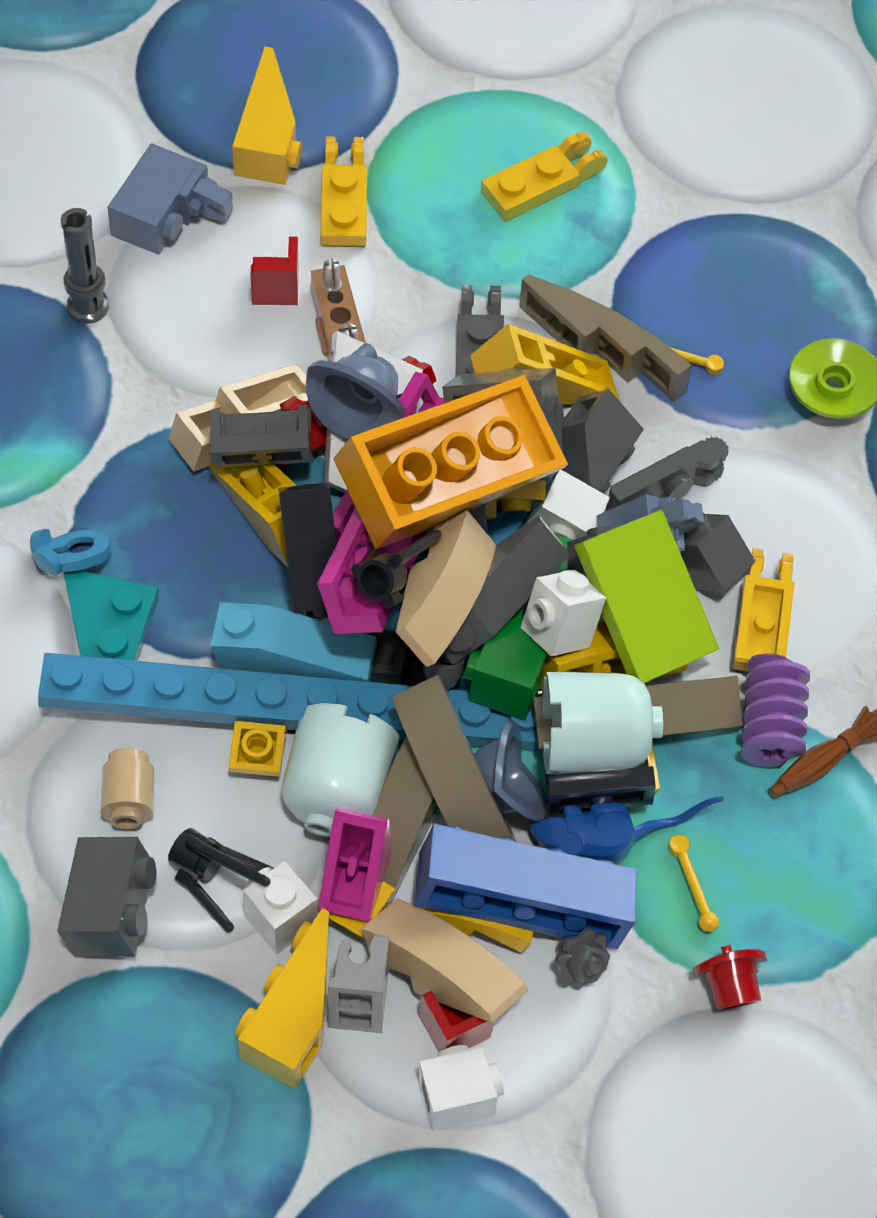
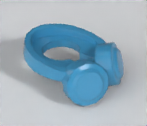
M49 529L34 531L30 537V549L36 564L45 573L57 576L61 572L78 571L94 567L103 563L111 555L110 539L98 531L77 530L52 538ZM77 543H94L90 549L83 552L71 553L68 551L71 546Z

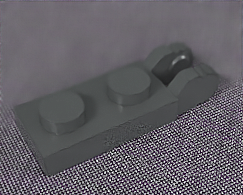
M462 285L461 314H458L456 377L460 374L475 373L470 355L504 327V315H501V286H490L487 306L490 308L489 315H473L474 291L472 290V285Z
M711 436V438H706L705 441L701 440L689 447L686 446L611 485L608 495L610 498L605 512L646 494L658 498L671 497L676 500L684 496L693 484L703 487L709 486L714 480L718 481V478H721L725 468L723 467V461H726L729 446L726 445L722 438L719 439L717 436L715 438Z

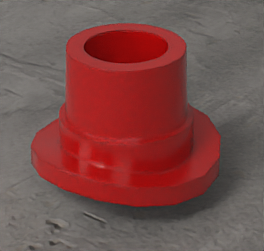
M731 945L721 947L722 954L693 967L695 976L706 975L707 983H710L717 1010L731 1009L762 1001L756 973H758L757 963L767 961L765 951L759 949L732 951Z

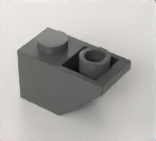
M609 389L580 396L565 416L561 432L563 455L568 463L561 470L603 494L611 486L610 478L618 466L626 462L634 453L635 447L633 445L644 431V428Z
M703 513L704 523L684 533L685 550L680 553L695 590L726 592L756 561L729 515Z

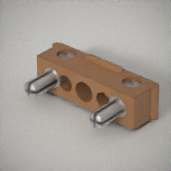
M331 258V266L329 259L324 261L323 269L310 271V289L318 316L315 319L322 350L325 355H328L329 361L333 362L334 351H331L332 334L339 331L363 343H366L345 265H340L338 260Z

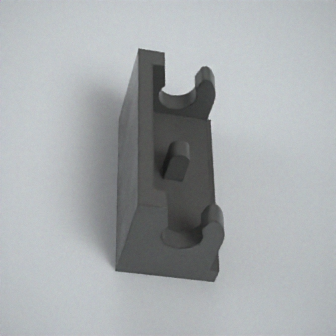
M298 405V410L224 414L220 410L210 411V454L216 468L313 462L311 408L308 405Z

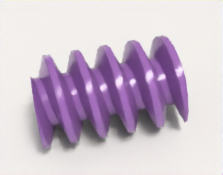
M759 654L752 656L748 660L749 673L746 677V688L748 690L745 693V726L742 731V741L744 744L741 746V756L746 762L756 767H779L784 765L789 759L799 757L806 752V742L802 738L807 734V724L803 720L808 716V706L804 702L809 699V688L806 684L810 681V671L806 666L795 663L784 656Z

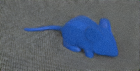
M720 796L707 799L680 815L660 820H649L635 828L624 803L594 804L590 807V812H582L580 807L571 805L564 807V818L550 817L531 823L530 829L542 848L561 849L567 854L594 860H610L619 864L628 856L634 842L647 833L686 822L706 807L722 802L724 798Z

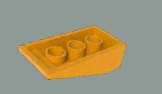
M525 375L350 437L333 458L375 549L419 534L466 510L470 511L557 472L568 465Z

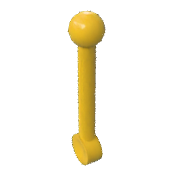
M671 348L687 362L705 367V371L710 375H719L723 371L724 361L718 355H711L705 358Z
M675 835L670 839L669 852L674 857H678L701 915L698 920L699 927L705 932H713L719 926V918L715 913L710 912L689 859L690 842L684 835Z

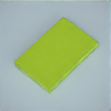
M662 509L574 545L589 583L606 597L602 615L627 675L634 676L643 683H646L720 649Z

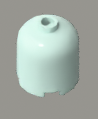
M546 672V677L543 679L542 719H552L550 742H543L544 766L547 775L637 768L645 762L651 751L652 739L662 738L663 712L661 706H652L649 690L641 680L634 676L620 673Z
M319 703L307 706L304 716L298 721L283 777L282 795L286 807L299 820L305 823L304 827L308 831L316 835L330 837L334 813L337 807L369 815L373 814L384 781L397 753L399 735L391 725L375 715L369 714L366 723L357 718L345 716L348 708L345 705Z

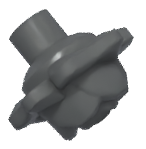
M587 927L579 935L563 938L559 941L555 964L559 969L558 981L562 985L567 986L570 984L572 988L579 990L586 983L598 981L602 973L607 970L608 961L610 960V954L606 950V935L601 932L595 934L592 929Z

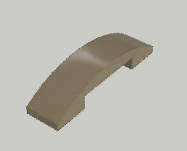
M436 675L392 696L409 743L447 826H458L469 832L496 838L507 837L516 841L506 817H503L459 723L461 720L440 675Z

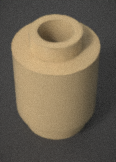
M120 748L109 753L108 761L102 767L100 813L114 827L120 829L137 828L141 826L142 822L149 820L153 815L154 767L149 762V755L146 752L135 748Z

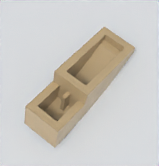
M293 364L219 388L215 401L176 412L168 439L193 472L208 467L214 463L210 454V411L220 410L224 414L281 411L279 404L293 396H297L302 401L305 400L311 408L306 395V375L297 364Z
M468 510L434 526L433 530L441 531V538L432 543L426 559L410 567L396 633L426 667L436 663L457 634L480 594L492 564L496 544Z
M397 898L362 927L368 950L374 935L389 936L388 968L410 976L416 994L423 995L432 991L439 1003L493 1023L528 992L526 983L474 939L439 917Z

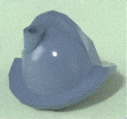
M364 343L351 355L343 357L337 362L320 360L312 363L307 369L306 395L312 411L325 427L342 438L350 439L354 435L402 419L406 413L402 403L396 398L398 393V374L394 366L383 357L377 356V352L371 344Z
M506 721L501 737L478 749L474 755L502 814L519 812L524 817L534 821L542 820L548 808L544 791L535 776L522 762V743L518 724Z

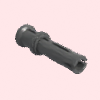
M72 208L61 216V227L68 262V270L63 277L64 288L67 294L70 295L67 300V309L69 315L75 321L90 324L100 321L109 310L108 298L103 292L106 286V279L103 270L96 264L91 215L87 216L85 209ZM93 299L96 302V309H94Z

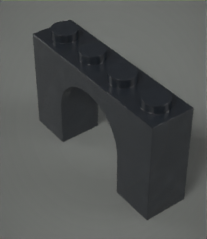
M328 482L278 488L294 613L304 612V616L314 619L328 617L317 583L337 545L330 486ZM485 504L468 511L488 534ZM430 546L427 547L423 555L414 564L428 557ZM407 581L405 586L402 588L400 594L405 593Z

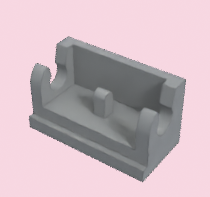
M374 935L369 947L370 958L363 964H356L350 960L349 954L352 951L350 938L347 937L338 948L335 977H329L328 1028L382 1033L388 983L389 936Z

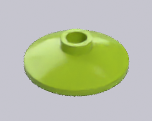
M834 338L818 340L803 347L794 357L789 372L790 386L799 402L816 414L835 419L856 417L870 410L877 402V360L868 350L851 341ZM829 385H834V386H837L838 388H833V387H830Z

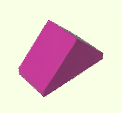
M339 807L336 808L318 910L324 908L330 913L367 922L371 920L392 853L389 819Z

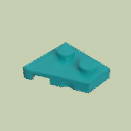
M80 570L64 572L80 656L138 661L159 599L158 587Z

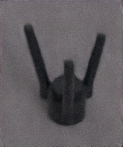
M433 530L394 555L386 553L380 555L384 547L375 549L374 545H372L361 562L354 564L351 568L352 573L356 575L359 591L370 600H382L384 607L387 609L397 605L402 606L404 594H400L399 591L405 586L407 581L405 563L440 539L442 536L441 531Z
M194 828L184 830L174 841L168 854L169 863L179 869L174 878L175 881L189 889L213 919L228 933L234 930L233 923L197 880L199 878L205 881L210 880L220 867L223 866L263 887H268L271 883L269 877L258 871L267 867L271 869L274 867L230 849L212 837L207 838Z

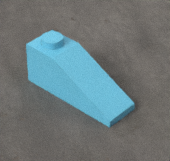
M220 602L210 646L221 669L370 682L377 640L375 636L365 633L334 634L331 623L270 605Z

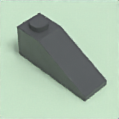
M537 516L496 545L492 564L482 590L469 615L443 652L452 664H455L494 637L530 598L536 577L551 575L569 556L566 547L540 516Z

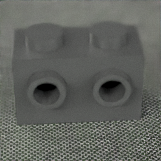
M78 837L57 932L74 956L135 957L139 936H143L147 928L145 904L148 889L154 887L157 877L155 860L149 856L138 837Z

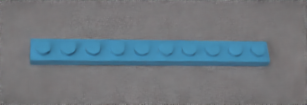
M44 653L38 692V707L234 724L235 721L284 725L286 729L296 730L298 721L304 716L307 706L319 703L341 704L348 707L345 716L357 718L367 723L369 714L375 715L391 725L398 733L399 739L405 740L407 735L396 711L392 696L413 686ZM447 690L461 720L459 723L470 746L483 747L499 739L505 722L512 721L516 722L519 726L522 750L543 752V748L539 749L534 703L527 719L524 720L468 701L470 691Z

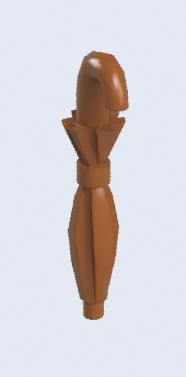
M864 706L851 729H846L837 738L829 739L808 749L777 779V783L768 788L771 796L776 799L783 793L787 794L813 783L828 774L845 754L859 746L860 742L876 740L877 708L870 712L868 707Z

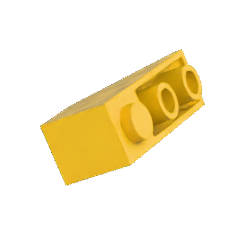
M324 908L320 910L313 923L306 920L301 925L291 945V948L295 951L285 966L279 963L273 968L264 985L263 991L267 993L257 1010L250 1007L244 1013L235 1031V1036L238 1037L239 1058L293 1089L297 1088L323 1046L329 948V911Z

